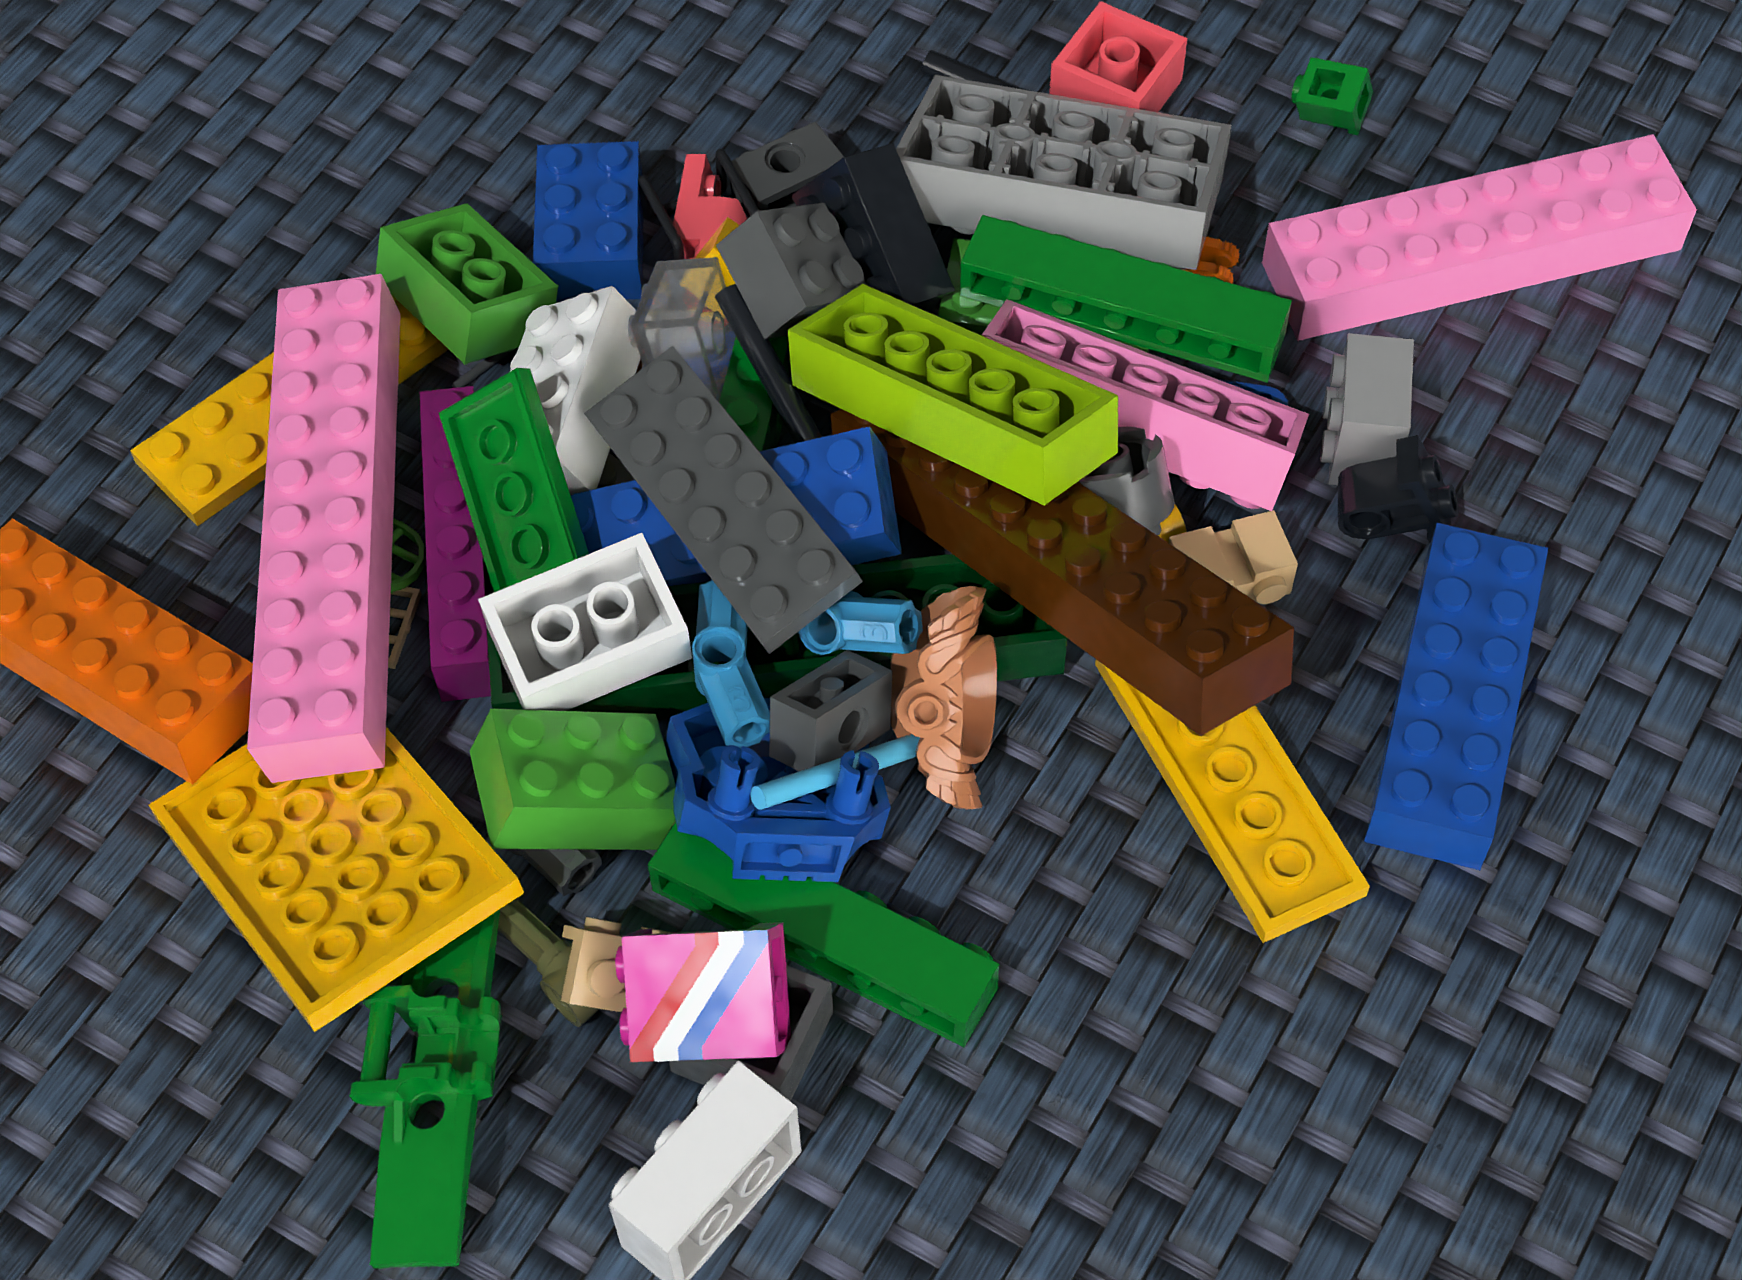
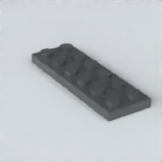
M673 345L584 413L769 654L863 582L847 559Z

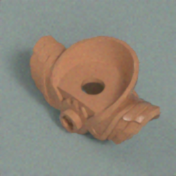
M976 586L960 587L951 592L943 593L934 602L926 605L921 610L923 632L918 638L916 649L907 654L892 653L891 670L893 671L891 727L897 738L910 734L920 737L916 748L917 769L926 777V789L931 794L937 796L942 802L952 804L955 808L966 810L982 808L983 806L979 797L981 792L976 782V774L971 764L982 762L988 755L993 737L997 693V660L994 638L987 634L974 636L979 623L978 619L984 606L982 601L987 590L986 588Z

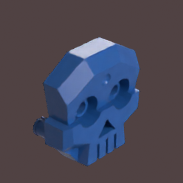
M764 698L770 711V698ZM708 703L670 717L665 748L676 785L673 797V811L678 832L705 838L732 859V879L759 880L760 875H764L765 880H783L784 876H788V881H806L807 877H811L812 881L838 882L845 864L857 849L870 840L882 838L891 806L883 777L878 775L879 763L877 759L871 754L862 751L868 749L869 744L857 751L859 752L856 769L852 768L855 758L854 751L843 754L840 760V771L836 785L763 810H758L753 805L750 795L751 789L754 786L798 772L769 756L770 733L766 734L760 743L748 747L741 746L740 749L738 746L725 745Z

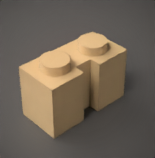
M1274 510L1233 520L1230 529L1214 532L1212 527L1209 526L1169 537L1168 543L1260 604L1276 602L1292 592L1298 563Z

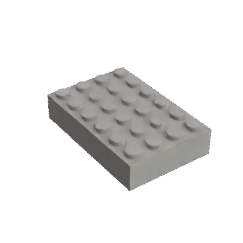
M935 75L896 150L927 224L933 223L950 226L957 232L974 234L981 216L985 215L1000 220L1013 221L1018 225L1043 232L1060 234L1069 239L1101 248H1111L1120 253L1148 261L1165 263L1177 269L1197 270L1223 179L1232 125Z

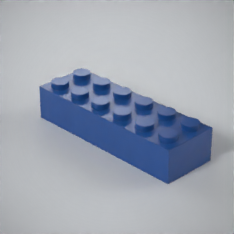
M870 426L760 451L761 455L851 565L902 554L887 450ZM636 480L571 495L589 554L643 533L667 586L712 580Z
M1436 523L1424 564L1364 842L1481 870L1494 838L1549 548Z

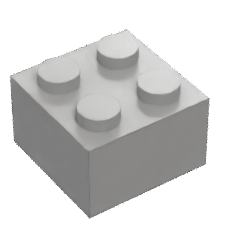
M1348 333L1343 355H1333L1330 387H1326L1323 404V419H1328L1327 430L1323 431L1320 462L1330 463L1328 484L1338 485L1339 474L1347 467L1395 457L1396 439L1408 437L1411 428L1413 339Z

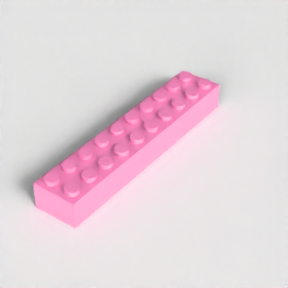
M382 274L278 289L247 743L248 751L271 783L385 768L400 312Z

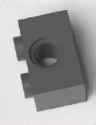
M815 121L798 130L790 131L781 138L755 150L747 151L738 158L731 160L759 211L796 206L792 195L844 156ZM730 180L731 196L740 201L745 214L749 218L750 214Z
M846 650L770 697L769 756L799 772L841 758L846 752L854 751L855 753L889 731L893 671Z

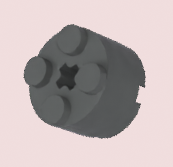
M1118 427V453L1078 481L1156 535L1161 533L1160 523L1171 514L1175 502L1162 440L1156 434L1154 440L1146 439L1145 430L1141 428Z

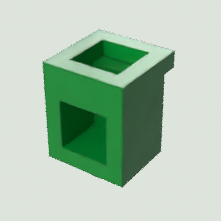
M1311 57L1305 74L1297 76L1292 90V103L1297 106L1300 120L1344 128L1348 130V133L1358 136L1373 95L1368 68Z

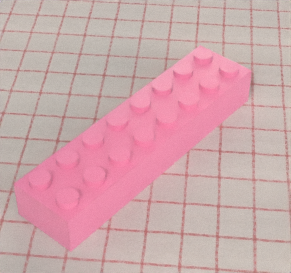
M1652 134L1272 222L1268 225L1262 264L1276 295L1292 300L1288 321L1297 341L1679 251L1682 250L1697 209L1655 136Z

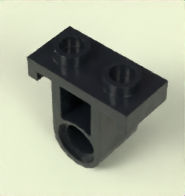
M1418 435L1396 439L1395 457L1356 464L1347 467L1339 474L1338 527L1341 532L1352 538L1374 539L1427 529V539L1431 543L1436 523L1451 526V518L1458 516L1459 509L1455 489L1452 485L1445 486L1437 456L1427 453Z

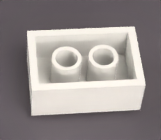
M643 533L478 599L487 629L523 710L567 711L692 659L688 628Z
M739 1061L736 1062L726 1075L717 1073L705 1084L697 1098L699 1105L683 1122L677 1119L669 1124L656 1141L654 1147L656 1152L640 1170L637 1167L628 1170L612 1190L611 1198L613 1200L609 1203L621 1247L661 1280H690L802 1152L797 1106Z

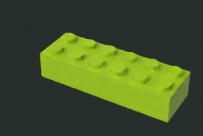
M865 284L858 286L788 329L792 386L1044 506L1118 453V395Z

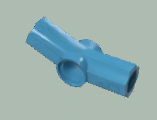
M711 580L699 586L696 637L692 645L695 683L697 689L707 699L725 745H734L741 749V746L748 747L760 743L762 738L770 733V711L746 658L748 626L714 581ZM720 661L727 662V663H725V664H719V665H717V664H712V663H714V662H720Z
M850 591L798 631L805 647L813 653L820 655L830 654L839 649L907 654L916 649L918 638L923 632L921 611L914 607L912 600L864 598L859 593Z

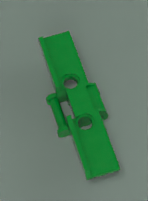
M500 909L404 972L401 986L382 987L363 1000L364 1006L370 1009L361 1077L360 1081L351 1084L350 1098L355 1103L365 1106H385L379 1149L370 1265L373 1268L459 1266L478 1101L492 1097L502 1014L500 1002L490 997ZM445 985H454L459 989L458 998H447L445 995H431L436 989ZM398 1013L412 1031H418L415 1063H402V1067L399 1068L398 1079L386 1080L394 1015ZM432 1100L444 1103L445 1111L438 1124L428 1129L415 1127L414 1117L421 1105Z

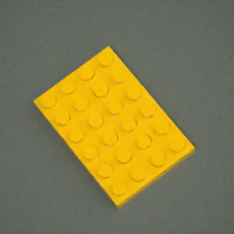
M387 727L385 768L271 783L248 751L247 744L213 764L193 785L186 781L148 805L156 820L314 1032L524 893L518 877Z

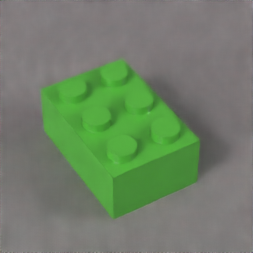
M468 203L380 227L376 274H382L391 295L463 364L518 348L526 329V321L532 310L543 305L556 303L558 285Z
M490 709L469 751L492 849L657 850L675 822L673 797L676 785L656 714Z

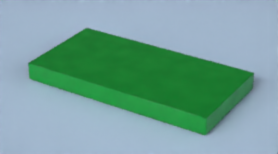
M516 368L439 412L494 592L589 554L531 369Z

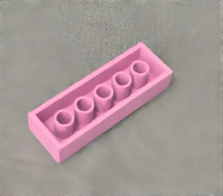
M1006 299L982 336L1118 395V427L1144 429L1146 439L1154 440L1155 434L1159 436L1162 440L1168 472L1179 475V478L1187 485L1199 489L1210 487L1230 495L1237 504L1246 508L1258 509L1262 507L1269 511L1273 510L1298 448L1309 416L1308 413Z

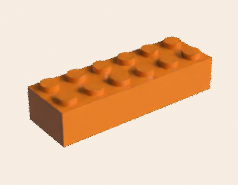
M12 518L0 529V663L193 785L248 731L253 663Z

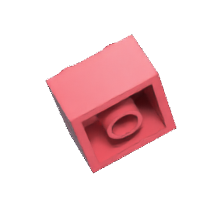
M1100 1L1051 64L1050 94L1159 112L1183 79L1187 38Z

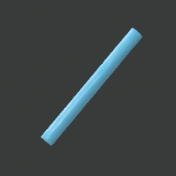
M910 734L862 751L871 754L877 759L880 770L917 757L916 748L920 737ZM859 752L855 753V758L852 768L856 769ZM841 758L754 786L750 794L753 805L758 810H763L836 785Z

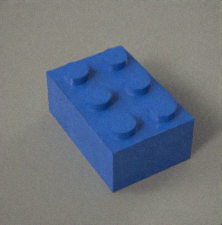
M639 141L537 145L533 263L558 285L556 302L613 286L626 300L643 299L644 217L638 178L643 176Z

